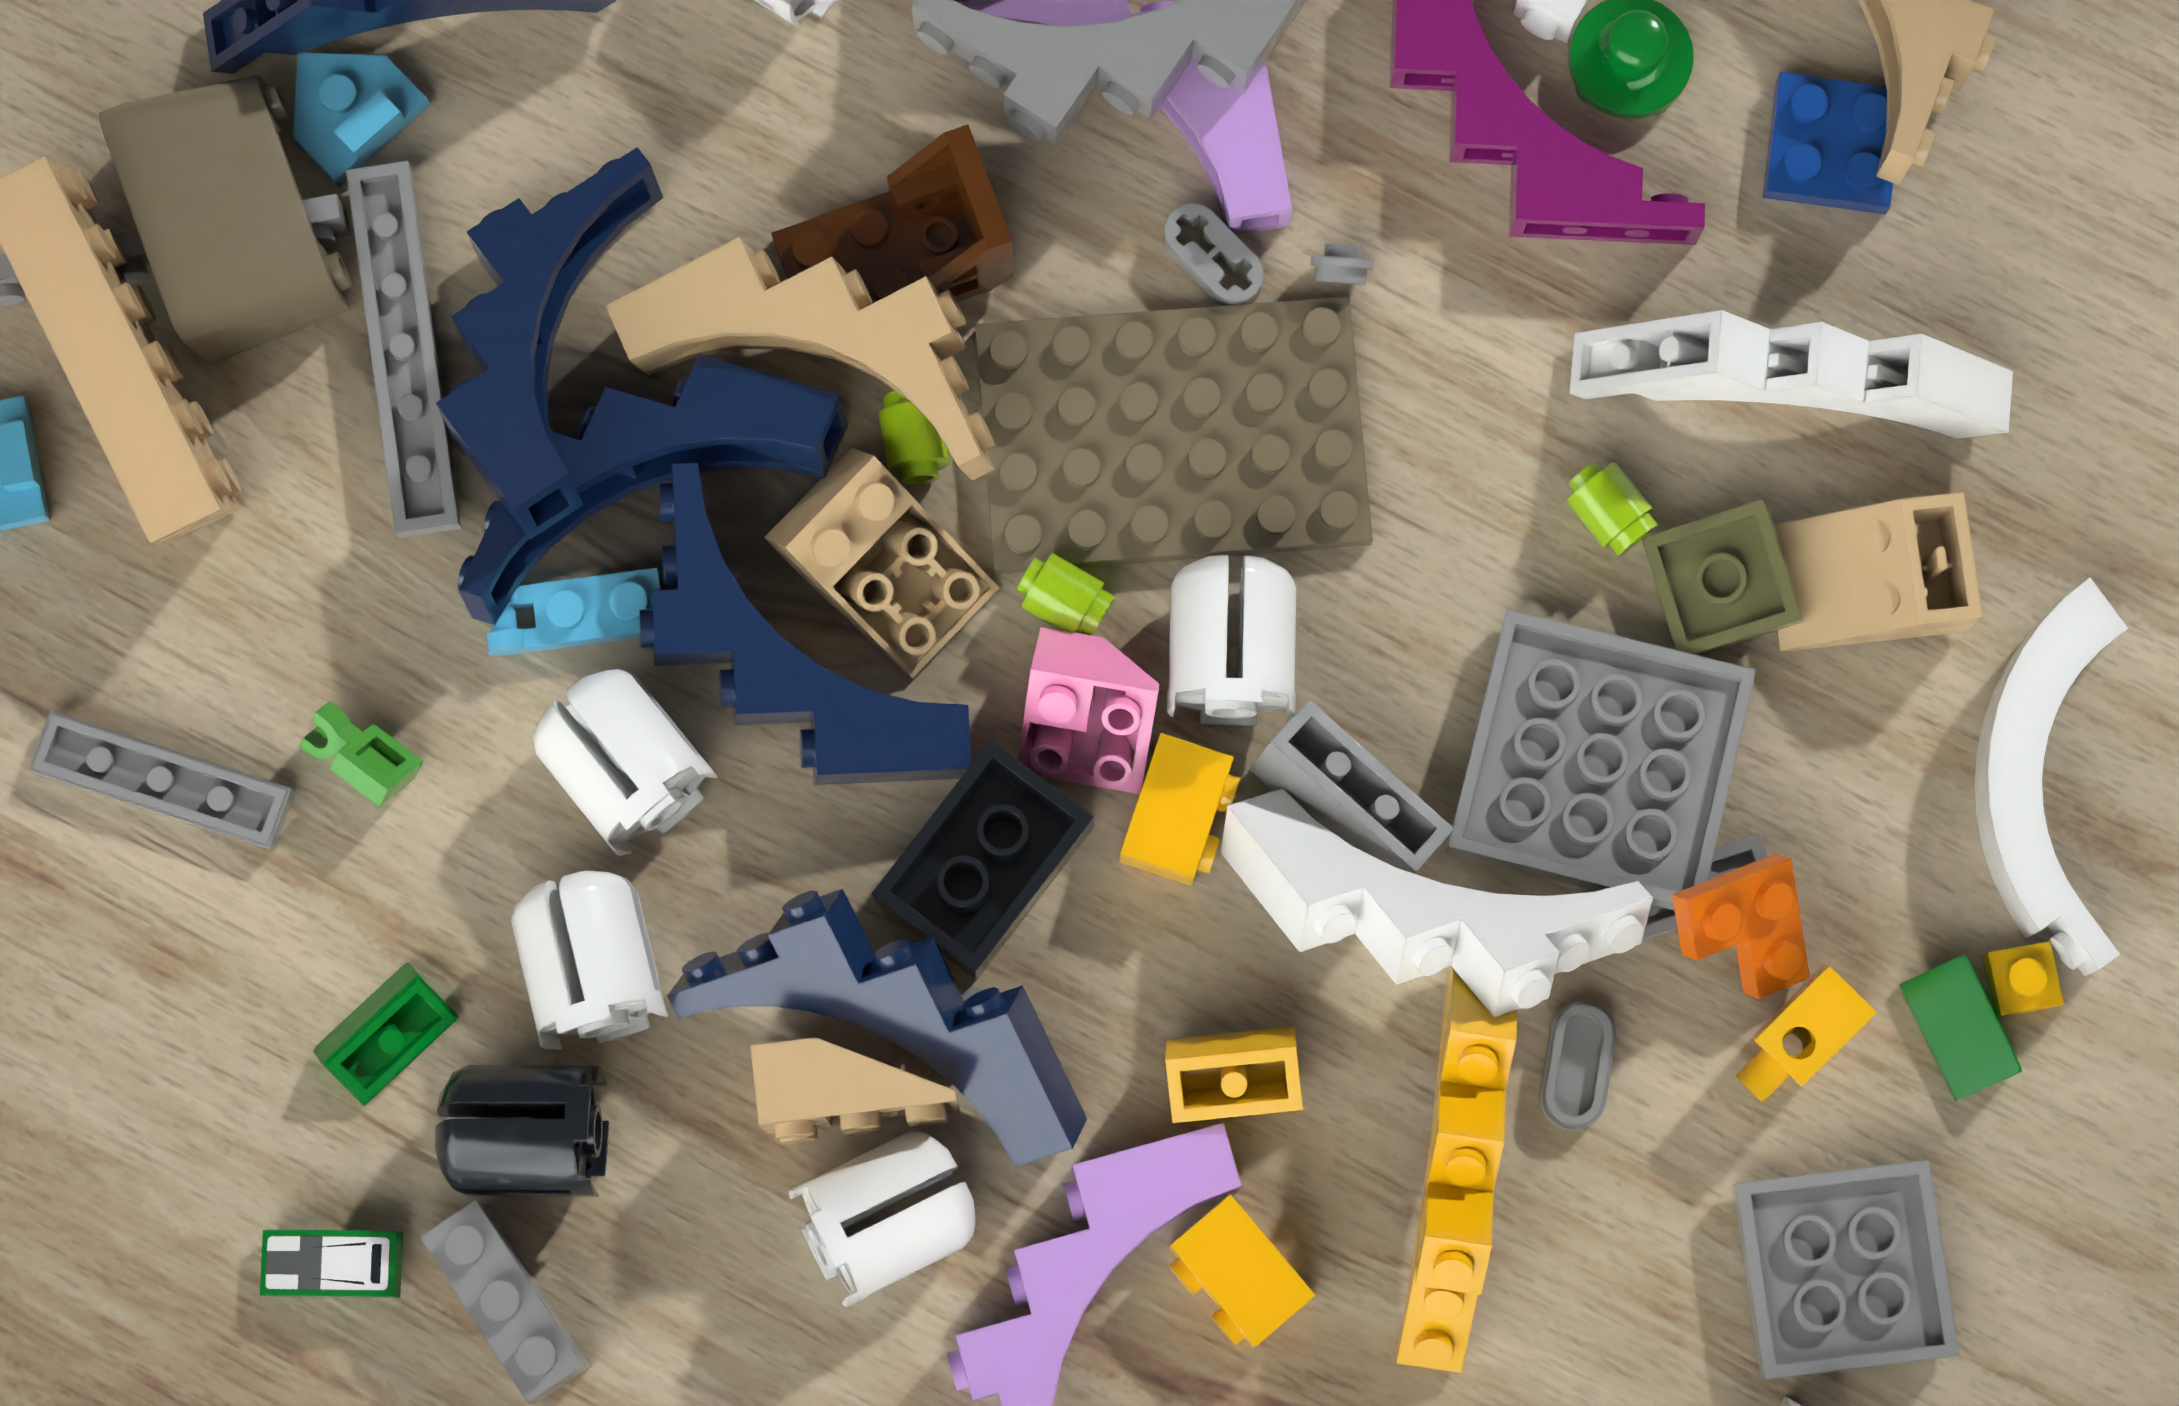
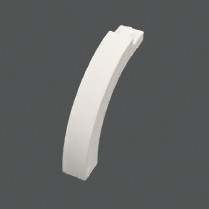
M2088 578L2055 605L2027 634L2010 658L1995 686L1984 716L1977 748L1974 782L1976 817L1982 848L1992 879L2007 911L2025 939L2048 926L2054 934L2050 938V942L2055 953L2067 967L2072 970L2078 967L2084 976L2101 969L2118 957L2120 953L2083 905L2058 862L2047 829L2043 807L2042 778L2049 733L2056 713L2068 689L2083 668L2100 650L2129 629L2091 578Z

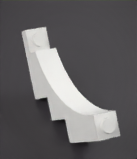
M1718 310L1575 333L1569 394L1585 400L1635 393L1654 401L1721 400L1824 408L1902 422L1960 439L2009 433L2013 371L1922 333L1868 341L1824 322L1768 329L1726 311Z

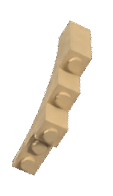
M1858 0L1878 45L1887 89L1886 137L1876 177L1900 185L1911 164L1923 167L1936 132L1926 129L1931 112L1941 115L1952 88L1961 90L1971 70L1975 69L1983 72L1990 58L1997 37L1988 34L1987 30L1995 9L1971 0Z
M738 237L605 305L629 360L648 376L689 359L696 358L699 354L706 356L738 349H789L835 359L880 379L911 401L934 425L957 466L972 481L995 470L986 451L994 447L995 442L981 414L977 411L969 415L960 396L969 391V387L957 362L951 356L966 348L957 330L958 327L966 324L965 318L951 291L948 289L940 293L926 276L873 303L868 289L857 270L855 269L847 273L833 257L780 283L778 274L766 252L761 250L755 253Z

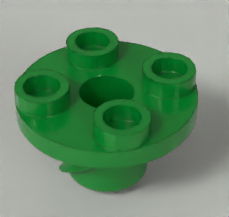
M1606 0L1588 11L1578 23L1568 52L1569 71L1578 97L1584 103L1592 105L1603 113L1625 119L1645 118L1664 113L1686 87L1694 61L1693 45L1687 28L1672 10L1655 0Z

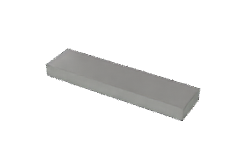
M52 710L29 771L34 774L273 852L295 795V791L292 788Z

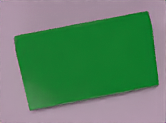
M1965 954L1899 984L1902 994L1955 1102L2022 1072L2021 1065Z
M405 963L314 1048L313 1052L321 1064L365 1106L460 1017L410 963Z

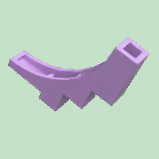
M964 0L959 3L970 9L1016 22L1077 26L1117 22L1164 8L1174 2H1153L1143 6L1139 13L1130 14L1128 0ZM1191 60L1159 108L1194 149L1215 190L1224 223L1235 235L1289 227L1292 204L1267 66H1262L1244 93L1231 84L1227 88L1213 84L1197 70L1196 66L1198 63Z
M1224 1123L1072 1165L1075 1180L1063 1183L1073 1221L1086 1218L1089 1229L1014 1250L1017 1265L1005 1268L1015 1306L1028 1303L1031 1314L955 1335L959 1349L948 1352L947 1357L957 1391L969 1388L973 1401L999 1394L1002 1406H1053L1062 1361L1084 1311L1111 1272L1149 1235L1191 1208L1240 1189L1241 1182Z

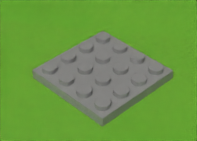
M1507 609L1453 823L1454 830L1451 832L1446 854L1594 891L1639 881L1653 897L1651 905L1674 910L1672 894L1705 882L1709 878L1756 669Z

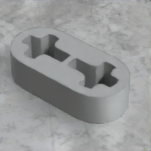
M1195 203L1184 204L1171 212L1166 219L1163 236L1165 249L1170 257L1219 305L1254 303L1260 295L1264 278L1262 263L1258 257L1213 211L1204 205ZM1185 223L1188 227L1193 228L1200 223L1205 226L1202 240L1211 251L1207 254L1193 241L1185 246L1179 243L1181 237L1179 225ZM1220 259L1234 272L1242 267L1248 270L1246 277L1248 288L1244 291L1237 285L1232 286L1228 290L1223 288L1222 284L1225 273L1216 262Z

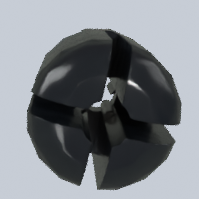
M467 1065L453 1072L439 1095L437 1107L439 1117H445L446 1120L438 1123L435 1127V1150L442 1174L452 1189L467 1196L598 1197L599 1195L591 1179L592 1176H605L609 1121H602L600 1105H595L593 1085H606L603 1069L598 1065Z

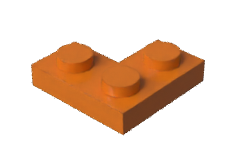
M1775 853L1672 894L1682 955L1700 960L1736 945L1743 994L1761 999L1810 979L1791 858Z

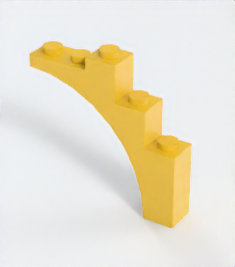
M1452 966L1448 967L1445 980L1433 1119L1413 1262L1397 1345V1364L1461 1373L1478 1295L1482 1294L1492 1248L1493 1197L1504 1146L1506 1087L1517 1040V1010L1494 1018Z

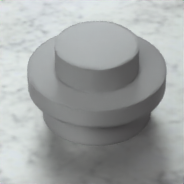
M1325 244L1324 256L1312 255L1311 265L1317 266L1316 281L1366 285L1367 269L1373 270L1374 260L1361 259L1362 246Z

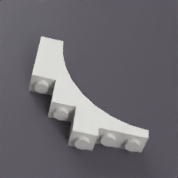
M1283 788L1227 806L1220 853L1299 952L1326 943H1335L1347 936L1356 934L1396 985L1421 976L1434 975L1442 969L1452 966L1494 1018L1520 1008L1534 1007L1541 1001L1549 999L1554 974L1570 972L1582 964L1613 953H1624L1642 943L1653 897L1639 881L1595 892L1551 896L1490 893L1443 884L1393 867L1351 846L1314 820Z

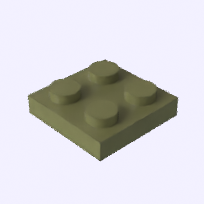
M1764 499L1641 538L1676 650L1699 656L1804 622L1772 518Z

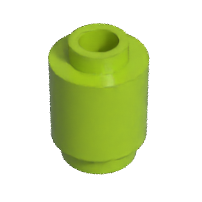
M895 390L883 396L884 409L879 412L887 470L894 476H901L902 483L907 485L924 484L937 480L939 478V470L946 468L950 464L948 449L934 425L911 401Z
M1596 460L1579 472L1568 483L1574 493L1566 500V503L1603 548L1610 545L1618 557L1634 547L1642 540L1641 538L1646 537L1658 526L1657 522L1649 514L1653 507L1616 462L1604 468Z
M1051 553L1045 563L1034 558L1016 591L1026 596L1020 608L1056 629L1087 635H1094L1115 598L1114 595L1102 589L1105 584L1104 582L1054 553Z

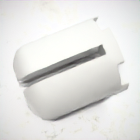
M1228 555L1207 556L1183 567L1176 574L1171 587L1167 713L1173 717L1175 706L1184 709L1200 711V724L1257 726V713L1286 709V721L1290 720L1295 716L1296 699L1295 643L1297 588L1291 575L1286 569L1265 558L1244 556L1239 587L1237 678H1226Z
M620 669L605 670L583 677L566 690L567 698L571 703L569 706L565 707L561 701L555 700L542 714L533 735L536 755L618 856L632 853V849L626 842L645 831L657 828L662 835L669 831L704 799V796L697 789L704 778L717 779L718 777L638 677L628 671Z
M606 871L572 873L561 878L559 888L556 887L554 881L548 880L532 887L515 904L511 923L540 1046L544 1049L561 1050L560 1037L579 1035V1038L596 1037L597 1044L651 1028L648 1015L651 1013L668 1017L639 893L627 878Z
M906 1132L813 1179H808L789 1189L790 1200L801 1194L803 1196L812 1222L806 1224L801 1230L826 1281L839 1275L846 1289L851 1294L841 1303L845 1307H849L867 1298L868 1295L962 1249L974 1234L976 1223L974 1200L966 1182L949 1187L848 1238L844 1230L947 1179L953 1174L952 1171L958 1168L949 1150L924 1132Z

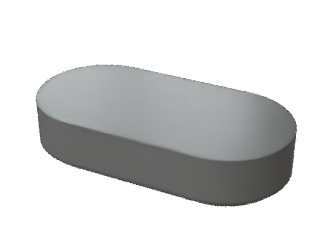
M1578 1001L1567 1005L1554 1017L1549 1030L1539 1103L1546 1119L1554 1126L1567 1131L1581 1130L1593 1124L1601 1116L1606 1104L1616 1041V1027L1611 1015L1596 1003Z

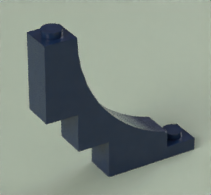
M221 0L203 13L211 72L233 74L265 52L297 55L348 36L412 21L507 10H564L597 13L617 0Z

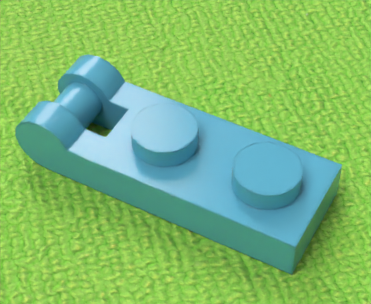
M658 568L518 586L496 625H492V632L486 635L488 654L494 656L514 655L640 638L639 610L651 609L652 590H662L660 572ZM534 608L536 628L518 629L516 610Z

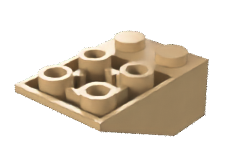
M851 448L828 471L826 477L821 478L764 537L806 582L912 679L999 589L995 582L874 455Z
M1964 492L1898 499L1774 525L1804 620L1802 623L1776 631L1779 653L1967 632L1983 618Z
M819 1038L750 1045L758 1124L767 1134L775 1133V1139H779L780 1144L819 1139L817 1128L840 1125L841 1131H844L845 1136L878 1133L883 1131L882 1120L906 1118L909 1128L938 1126L948 1123L947 1112L960 1111L959 1100L955 1090Z

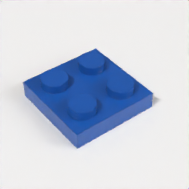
M1780 72L1776 79L1762 198L1886 215L1891 207L1893 183L1876 177L1886 137V86Z

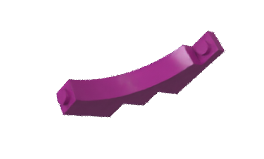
M1393 0L1390 88L1451 91L1449 162L1511 165L1509 237L1696 245L1705 228V203H1689L1687 196L1675 193L1657 194L1651 197V201H1643V168L1612 157L1581 141L1555 123L1538 108L1508 75L1493 52L1479 24L1471 0Z

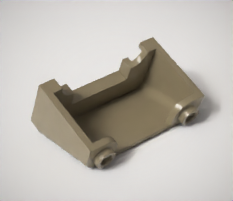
M259 75L126 102L99 112V121L169 318L180 339L210 365L350 310L343 291L352 287L346 266L338 252L328 255L323 246L317 241L279 137L280 134H283L281 120L290 117L287 104L276 82L267 84Z

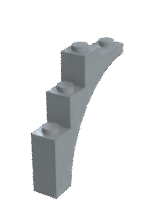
M915 0L911 7L913 25L918 29L916 35L925 45L942 55H947L951 50L970 63L969 69L978 79L993 88L999 89L1002 84L1006 85L1008 88L1003 94L1004 114L1009 116L1008 124L1017 133L1030 141L1039 142L1043 138L1057 147L1097 87L1104 90L1102 92L1104 99L1119 111L1128 115H1133L1137 111L1151 120L1190 61L1193 60L1198 63L1196 66L1197 70L1213 84L1222 88H1227L1231 84L1245 93L1307 0H1178L1164 8L1117 22L1077 26L1016 22L970 9L954 0Z

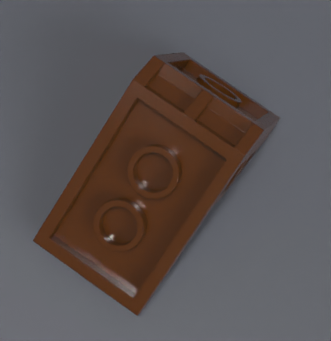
M968 124L944 132L887 176L888 192L771 233L787 279L833 257L847 273L855 269L857 270L868 289L873 303L925 276L940 293L949 289L957 302L991 291L1014 276L1012 238Z

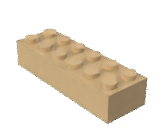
M44 156L0 178V244L149 543L176 541L240 510L234 495L242 492L241 486L228 461L225 458L217 461L205 439L212 436L213 431L203 409L197 401L188 403L177 383L178 380L185 377L177 356L168 343L160 346L149 327V323L156 320L154 310L141 287L136 286L132 288L128 284L120 268L121 265L128 262L126 254L112 229L108 228L103 231L98 224L91 208L99 205V201L88 178L82 170L74 172L69 165Z

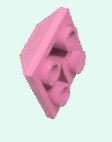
M1041 626L1030 670L1017 760L1043 778L1140 794L1143 786L1160 684L1104 637Z

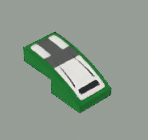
M263 1230L260 1296L400 1298L403 1232Z

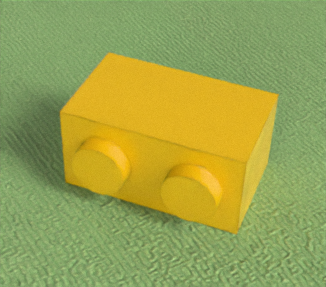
M1160 733L1120 852L1119 863L1189 886L1193 885L1197 871L1209 874L1221 840L1220 837L1209 834L1216 812L1218 810L1227 813V806L1233 804L1241 777L1229 774L1234 756Z
M1295 1026L1166 1040L1165 1063L1172 1123L1303 1110Z
M1231 1194L1169 1247L1176 1256V1259L1168 1265L1169 1268L1192 1295H1195L1201 1289L1208 1294L1219 1308L1211 1315V1318L1235 1346L1245 1339L1252 1348H1255L1316 1296Z

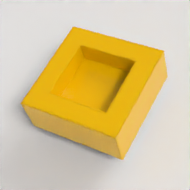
M2050 941L1987 952L1982 955L1993 1008L1997 1018L2064 1005Z

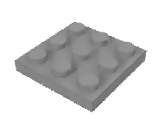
M1930 1160L1743 1182L1732 1185L1761 1380L1960 1356Z

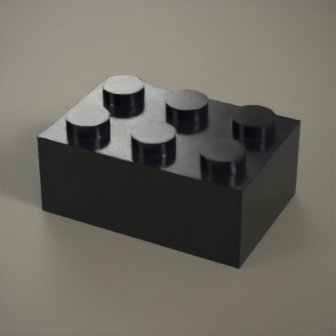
M990 740L871 894L876 905L921 939L925 940L933 937L942 955L975 980H978L1093 830L1094 817Z

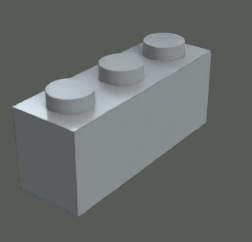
M1310 699L1271 740L1249 768L1272 791L1283 788L1314 820L1351 846L1393 867L1413 874L1421 868L1454 830L1448 822Z
M474 1200L420 1236L527 1403H539L591 1368L586 1357L485 1203Z

